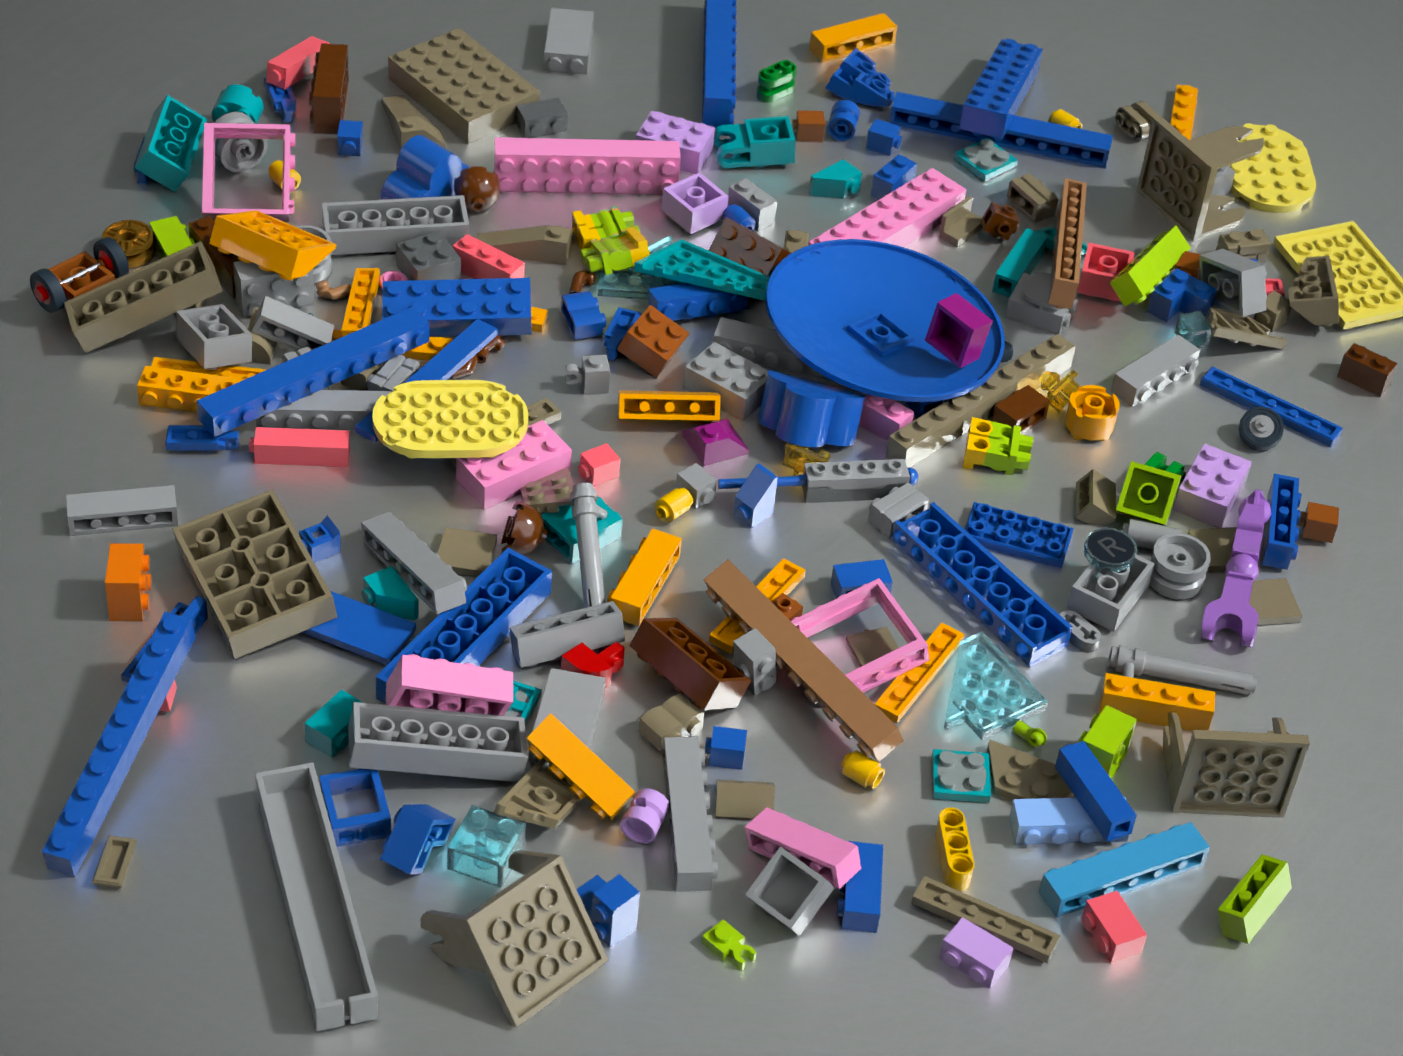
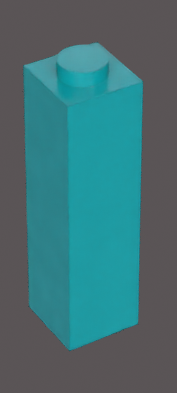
M1028 228L1025 229L996 272L992 292L1010 298L1022 274L1030 275L1044 255L1048 235Z

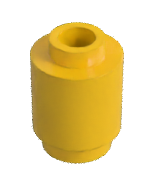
M1062 109L1053 111L1048 119L1049 123L1082 129V123L1079 122V119Z
M277 160L269 166L268 173L270 179L282 189L283 161ZM291 169L290 177L295 178V189H297L301 182V176L294 169Z
M675 488L655 502V513L659 519L670 523L690 509L693 498L687 489Z
M855 750L853 753H847L841 763L843 775L865 788L875 789L885 774V769L881 768L880 763L870 757H866L858 750Z

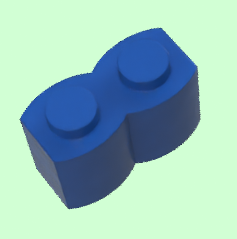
M590 291L561 296V311L574 340L603 335V328L606 327V317L604 313H600L597 297H593Z

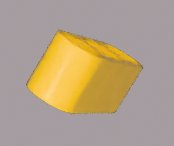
M949 807L941 810L939 814L935 837L945 885L962 892L970 886L974 859L964 814L956 808Z

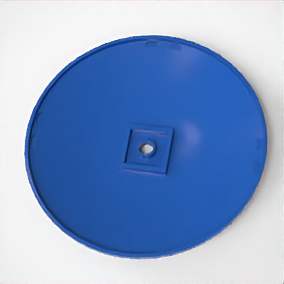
M838 239L811 244L784 258L774 269L767 285L765 300L769 320L780 339L790 351L825 377L872 396L911 402L939 401L962 396L988 381L997 370L1005 348L1003 326L988 299L976 286L952 268L908 248L885 242L860 239ZM956 293L993 320L980 358L962 368L956 366L925 341L937 302Z

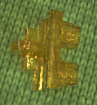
M1074 370L1070 371L1061 381L1059 379L1060 375L1051 371H1046L1040 377L1041 389L1049 391L1046 398L1050 400L1049 404L1058 413L1069 403L1071 393H1075L1081 387L1074 381L1078 375Z
M787 443L785 445V457L782 465L793 469V476L803 474L804 463L830 462L831 454L824 450L815 453L809 450L810 447Z

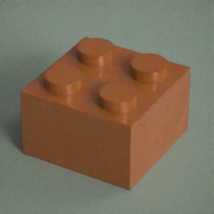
M649 305L626 333L617 350L657 378L679 351L690 333Z

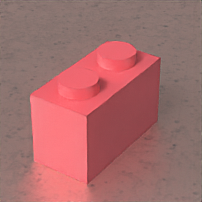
M1118 891L1086 901L1082 914V923L1085 929L1091 932L1097 942L1098 949L1106 955L1110 963L1142 953L1147 934Z

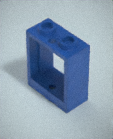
M359 768L319 776L322 796L337 847L385 839L388 835H391V816L378 770ZM373 789L379 812L341 819L337 818L332 799L333 795Z

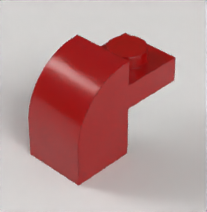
M617 641L599 654H596L581 642L562 655L561 670L606 678L605 688L611 686L612 673H617L624 665L625 647Z

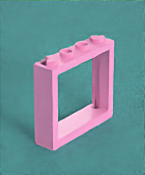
M204 123L203 218L210 216L215 221L218 215L257 210L283 222H290V214H294V200H290V192L295 191V178L290 177V170L295 169V155H291V147H295V133H291L290 125ZM215 138L283 139L282 210L214 208Z
M880 578L864 584L852 592L843 594L825 605L818 606L814 610L791 621L808 638L879 603L907 644L845 674L863 693L929 661L928 644Z

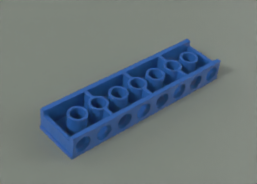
M935 502L930 504L929 509L902 523L899 520L894 522L893 534L890 540L1028 667L1038 664L1070 645L1069 640L1073 626Z

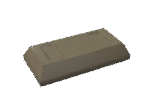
M108 835L92 884L109 888H122L138 840Z

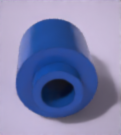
M733 204L724 210V220L727 217L752 231L754 230L755 220L741 206Z

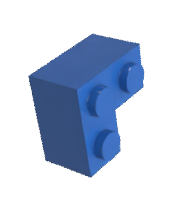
M1176 269L1161 284L1155 287V290L1151 293L1147 312L1165 322H1168L1178 312L1200 322L1207 315L1210 307L1213 306L1217 289L1184 271Z
M427 804L403 805L395 814L393 820L395 825L391 835H388L383 842V853L380 860L410 875L421 874L433 846H445L456 818Z
M597 874L577 888V892L599 940L603 941L609 948L637 929L640 892L620 874L609 882H605Z

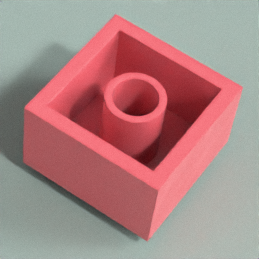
M1088 243L1077 293L1121 302L1110 282L1133 260L1135 252Z

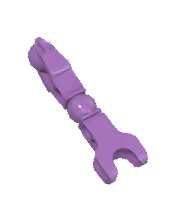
M1255 489L1247 498L1243 499L1238 508L1239 520L1231 558L1225 566L1226 579L1223 592L1219 599L1210 602L1205 607L1201 639L1213 640L1217 631L1223 628H1230L1237 631L1240 635L1241 646L1253 648L1259 615L1249 604L1253 582L1259 574L1257 563L1261 551L1264 525L1271 516L1270 504L1265 499L1262 490Z

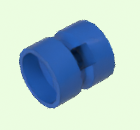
M840 100L833 105L827 126L828 134L833 139L848 141L855 135L860 110L854 102Z

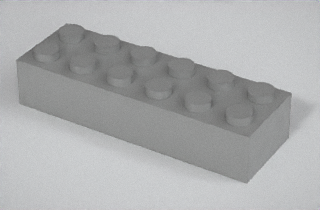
M464 195L322 203L323 230L328 233L331 242L337 244L331 255L396 251V243L440 231L453 247L466 234L469 235V220Z
M353 702L348 725L350 768L519 782L523 778L528 760L525 722L522 717Z

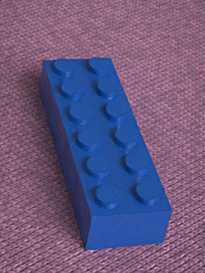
M530 278L383 281L382 319L413 307L429 322V337H457L477 319L498 328L497 335H532Z

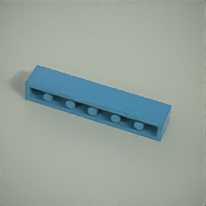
M1192 822L1181 826L1175 825L1167 831L1150 834L1144 839L1133 843L1127 842L1113 850L1101 851L1093 857L1076 860L1070 865L1058 869H1050L1043 874L1039 893L1056 918L1085 908L1087 900L1114 891H1118L1122 895L1203 866L1210 846Z

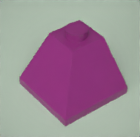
M728 418L682 430V435L703 467L749 454L748 447Z

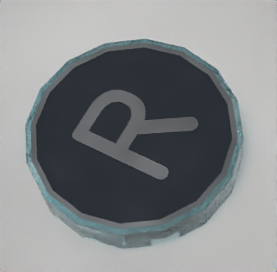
M1114 528L1094 530L1087 535L1084 543V556L1092 565L1102 570L1104 568H1110L1114 572L1126 570L1133 565L1137 554V546L1134 540L1123 531Z

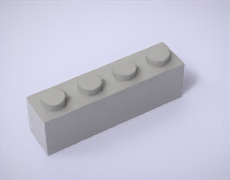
M1177 335L1116 372L1111 392L1131 407L1141 401L1144 402L1157 391H1162L1165 386L1178 381L1181 376L1194 371L1199 363L1200 349L1180 335Z
M174 485L66 495L70 536L178 526Z
M614 601L509 627L512 653L521 668L534 667L538 663L550 660H561L563 654L581 642L591 650L609 647L617 641L619 643L625 642L622 612Z

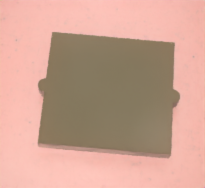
M888 627L870 631L865 629L864 632L846 636V641L860 667L899 648Z

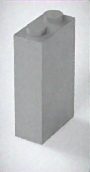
M551 8L544 51L545 71L587 74L593 34V11Z
M551 668L533 731L551 713L590 749L604 699L606 678ZM529 752V761L537 763L539 760Z

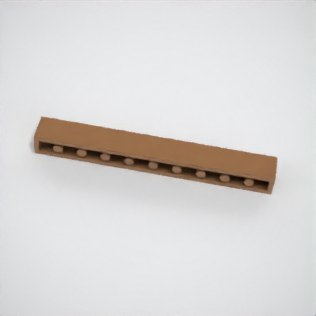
M1064 178L1058 201L1048 304L1058 309H1072L1079 285L1087 183Z
M728 559L703 579L708 588L705 592L711 601L715 604L720 602L723 605V612L730 620L735 618L739 622L738 626L744 634L756 628L776 648V666L780 670L785 668L789 672L787 675L797 687L802 685L806 689L804 692L813 704L819 702L823 706L822 711L831 722L836 719L841 724L839 728L848 739L853 737L858 742L856 744L866 757L871 755L879 762L904 741L899 728Z

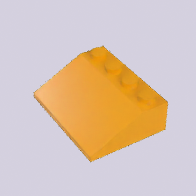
M257 210L216 216L209 243L218 247V251L222 253L235 254L240 261L253 262L259 265V269L268 272L274 271L279 273L280 278L290 281L294 278L305 276L335 250L337 245Z

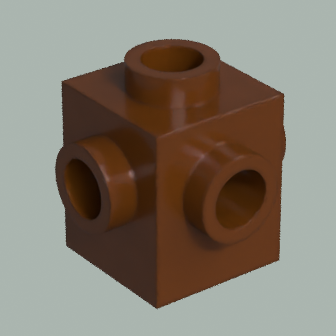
M991 202L980 220L984 231L988 232L995 239L1002 238L1008 241L1011 235L1015 234L1019 228L1016 211L1008 205L1000 206Z

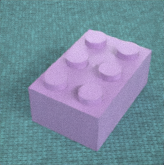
M651 111L636 134V140L679 141L680 170L697 174L713 150L715 128L703 123L666 115L662 112Z
M1204 444L1179 487L1173 510L1217 528H1222L1246 484L1252 462Z

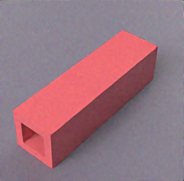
M311 36L267 62L266 82L286 89L313 73L315 54L320 52L321 43H330Z
M256 427L255 438L250 437L249 452L254 453L255 464L348 467L350 431Z

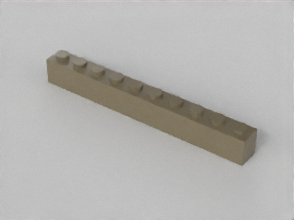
M1054 335L995 371L992 377L982 386L962 396L945 401L889 435L885 458L888 460L905 459L907 468L915 465L968 432L972 417L987 420L993 416V408L998 401H1003L1011 396L1013 392L1027 385L1036 390L1070 369L1076 346L1061 335Z

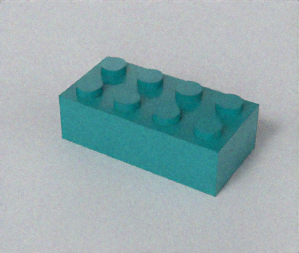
M167 95L153 113L134 168L175 192L190 173L207 118Z

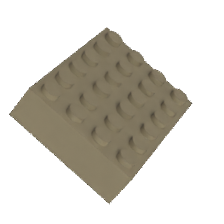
M460 28L453 29L445 34L388 56V79L467 144L516 124V105L540 101V91Z
M273 489L172 528L178 550L202 597L207 599V607L234 659L337 618L333 596Z

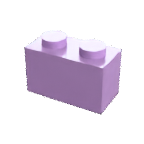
M962 917L944 938L939 958L944 960L949 966L955 967L967 974L975 982L991 988L1009 966L1013 947Z

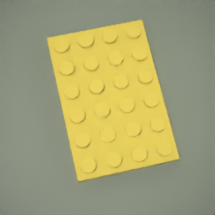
M1354 221L1275 236L1273 244L1298 275L1306 257L1330 255L1339 302L1338 324L1342 329L1403 317V278Z

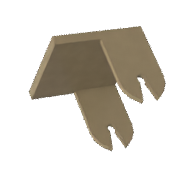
M1162 116L1154 117L1136 191L1174 225H1177L1192 241L1235 226L1242 222L1245 216V207L1228 209L1225 212L1220 211L1233 203L1235 198L1224 195L1211 196L1217 170L1259 154L1263 149L1264 138L1238 142L1250 135L1253 129L1243 126H1230L1188 140Z
M1167 713L1168 726L1163 728V758L1172 813L1284 818L1310 745L1308 735L1287 734L1284 720L1277 717L1272 718L1273 731H1268L1267 733L1193 730L1185 755L1179 717L1177 713Z
M523 850L515 851L508 859V868L523 874L524 876L466 916L430 910L425 912L420 919V928L442 937L443 940L434 942L429 946L444 962L456 967L486 972L511 1026L518 1027L609 961L561 855Z

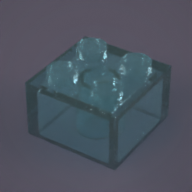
M472 805L448 845L447 870L502 889L512 869L508 868L510 855L515 851L523 850L525 847L526 823L497 815L494 812Z

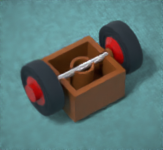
M105 237L93 245L94 258L84 251L49 269L43 268L30 275V286L37 302L45 311L54 313L65 308L64 302L128 274V260L120 245L114 239Z

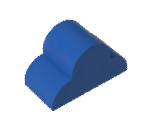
M416 135L409 139L399 152L396 170L384 182L380 193V200L455 196L454 178L460 176V171L470 166L463 163L457 155L427 137Z
M769 370L758 422L765 427L776 430L775 434L778 438L791 444L804 447H821L824 444L851 446L856 441L866 395Z

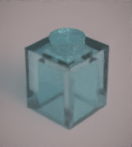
M1201 311L1179 314L1174 332L1176 336L1180 335L1199 349L1208 347L1211 330L1208 321Z

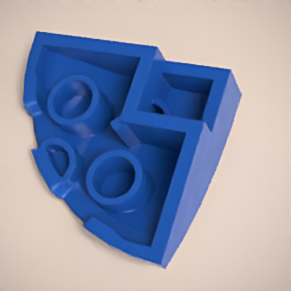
M857 48L846 57L825 87V89L837 96L864 105L890 107L895 98V92L889 89L891 82L887 75L881 72L878 73L875 70L876 63Z

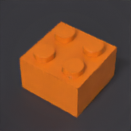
M110 543L105 578L109 621H143L144 610H149V594H146V591L151 590L152 577L151 574H146V571L150 569V557L144 554V544Z

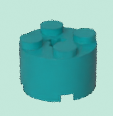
M238 84L229 85L227 89L222 90L212 110V120L215 122L223 115L231 112H242L249 116L254 124H257L264 109L263 101L259 95L258 97L253 95V90L246 86Z

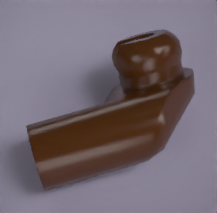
M497 335L476 354L478 363L486 362L492 348L496 351H500L501 348L503 349L505 340L500 338V335Z

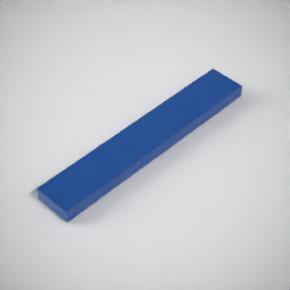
M1213 366L1201 378L1200 386L1249 409L1255 407L1271 408L1279 414L1283 425L1329 447L1335 443L1342 433V427Z

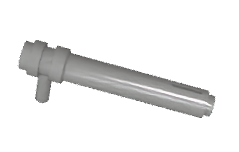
M579 483L573 485L570 497L571 503L574 504L572 507V517L576 520L584 608L605 603L597 518L605 519L608 513L605 509L596 505L597 492L593 488V484Z
M1124 645L1112 646L1108 659V667L1114 668L1116 672H1123V676L1134 678V675L1140 676L1145 674L1244 695L1254 693L1257 678L1252 677L1250 673L1146 653L1144 649L1139 648L1130 650L1128 646Z

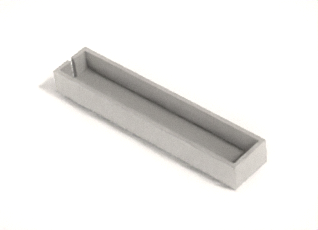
M314 763L255 773L256 795L316 1030L322 1031L345 1026L344 1020L350 1019L351 1024L378 1019V994Z

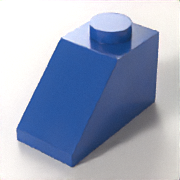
M760 463L757 464L735 496L733 515L750 528L773 515L778 477Z

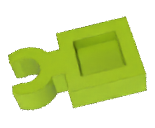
M724 919L702 935L701 943L721 960H725L730 956L733 959L734 966L739 970L745 968V960L741 957H747L752 962L756 958L755 949L749 945H743L745 937Z

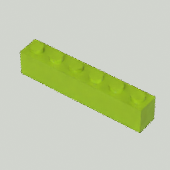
M1177 225L1159 234L1110 282L1124 306L1132 302L1134 305H1137L1147 298L1146 296L1155 290L1154 287L1163 282L1162 279L1171 274L1170 271L1175 269V265L1183 253L1191 249Z

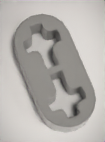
M1065 610L1059 614L1073 626L1069 641L1074 646L1087 653L1098 649L1101 633L1097 628L1075 611Z

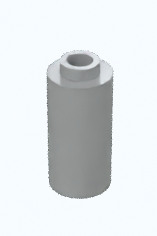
M1130 519L1129 524L1124 523L1122 532L1132 539L1136 547L1153 550L1154 544L1160 537L1166 534L1181 533L1182 531L1177 528Z

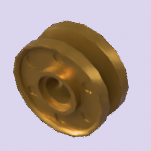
M118 221L108 226L102 233V238L110 237L120 245L128 260L129 268L146 264L155 254L153 231L149 225L141 221Z

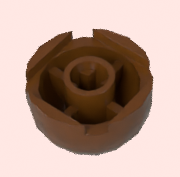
M469 167L460 171L461 175L454 178L455 196L464 195L466 210L473 212L488 210L494 206L499 198L500 179L494 171L492 174L487 172L485 167Z
M516 501L512 509L517 511L514 516H508L501 544L507 543V545L501 551L504 552L507 548H510L521 555H528L537 548L538 544H544L547 529L543 528L544 519L536 508Z

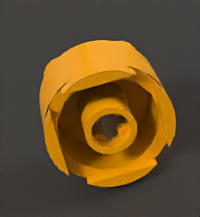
M1084 385L1079 387L1075 393L1072 392L1065 417V424L1071 432V437L1076 440L1107 441L1115 427L1119 400L1114 394L1111 396L1106 393L1105 388L1096 385Z

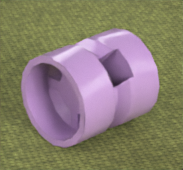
M648 788L638 790L621 820V831L634 842L641 844L651 843L669 812V801L656 790Z

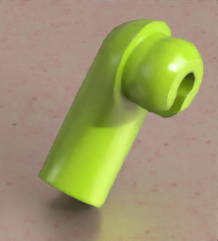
M1021 720L1017 721L1012 729V732L1029 742L1033 747H1040L1047 742V734L1043 729L1032 728Z

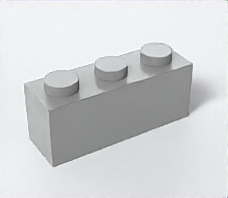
M265 296L256 312L251 332L296 351L306 347L314 350L331 342L334 325Z

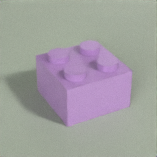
M697 173L663 188L662 211L688 233L693 234L724 219L723 212L728 207L729 196L702 174Z

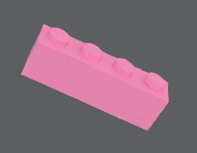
M766 807L745 826L750 850L771 859L781 846L838 889L861 869L857 845Z

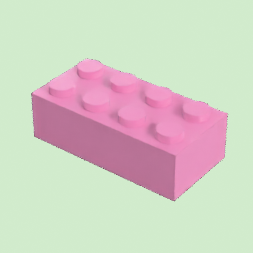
M541 420L528 426L527 432L519 444L496 457L456 458V480L486 510L522 494L521 487H524L529 482L537 481L567 467L571 472L572 449Z
M414 654L402 655L386 682V705L504 716L513 703V672L504 671L498 667L485 668L471 663L459 664L448 662L445 659L421 658Z

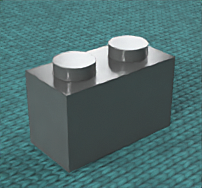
M559 98L516 105V125L524 138L567 131L568 112Z

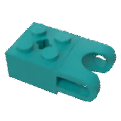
M789 116L744 119L743 124L721 125L715 128L714 144L718 148V163L723 168L764 167L766 165L795 163V137ZM726 134L730 139L721 140L719 137ZM728 153L733 154L729 159L723 158Z

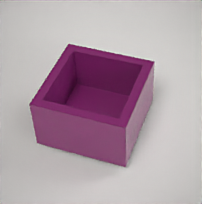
M956 293L937 302L925 341L956 366L962 368L980 358L993 320Z

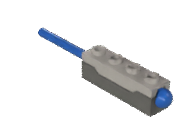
M905 459L804 463L803 474L778 477L777 487L802 486L805 503L866 501L876 498L881 499L888 495L894 487L900 488L908 482L914 486L918 482L919 476L914 468H907ZM747 478L718 479V489L741 488Z

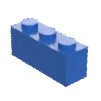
M848 841L858 846L861 869L838 889V893H843V899H838L837 917H842L841 929L877 933L881 912L883 845Z

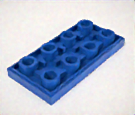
M977 502L973 503L965 526V530L986 549L1060 569L1063 567L1074 528L1060 523L1056 524L1041 520L1038 517H1030L1011 510H1003Z
M330 591L334 599L337 618L301 633L388 665L402 651L416 631V623Z

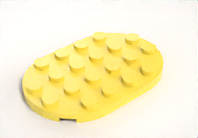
M1244 124L1243 127L1251 128L1253 132L1238 142L1264 138V145L1261 152L1256 156L1229 165L1235 171L1230 192L1238 200L1242 197L1253 208L1273 213L1294 212L1302 209V206L1307 202L1310 203L1315 193L1316 180L1303 142L1274 125Z
M421 380L393 387L391 393L386 396L382 395L373 408L372 421L377 438L387 448L411 459L493 458L514 448L524 438L528 429V409L518 394L513 395L505 390L506 386L484 380Z

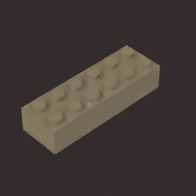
M200 241L68 300L64 304L73 334L84 352L87 353L138 329L145 328L147 325L160 319L167 318L176 313V311L189 308L198 302L211 298L223 292L213 262Z

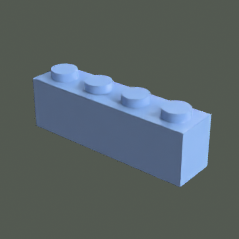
M1076 798L1013 799L1009 819L1015 844L1106 842ZM1129 835L1108 842L1117 843L1121 841H1127Z

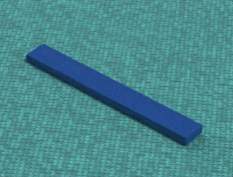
M479 319L475 320L404 383L449 379L497 336L498 328ZM372 410L355 425V433L376 443L379 439L373 429Z

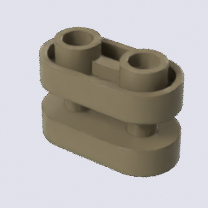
M1139 101L1131 106L1126 105L1118 108L1115 120L1133 139L1138 141L1149 136L1153 118L1160 115L1144 101Z

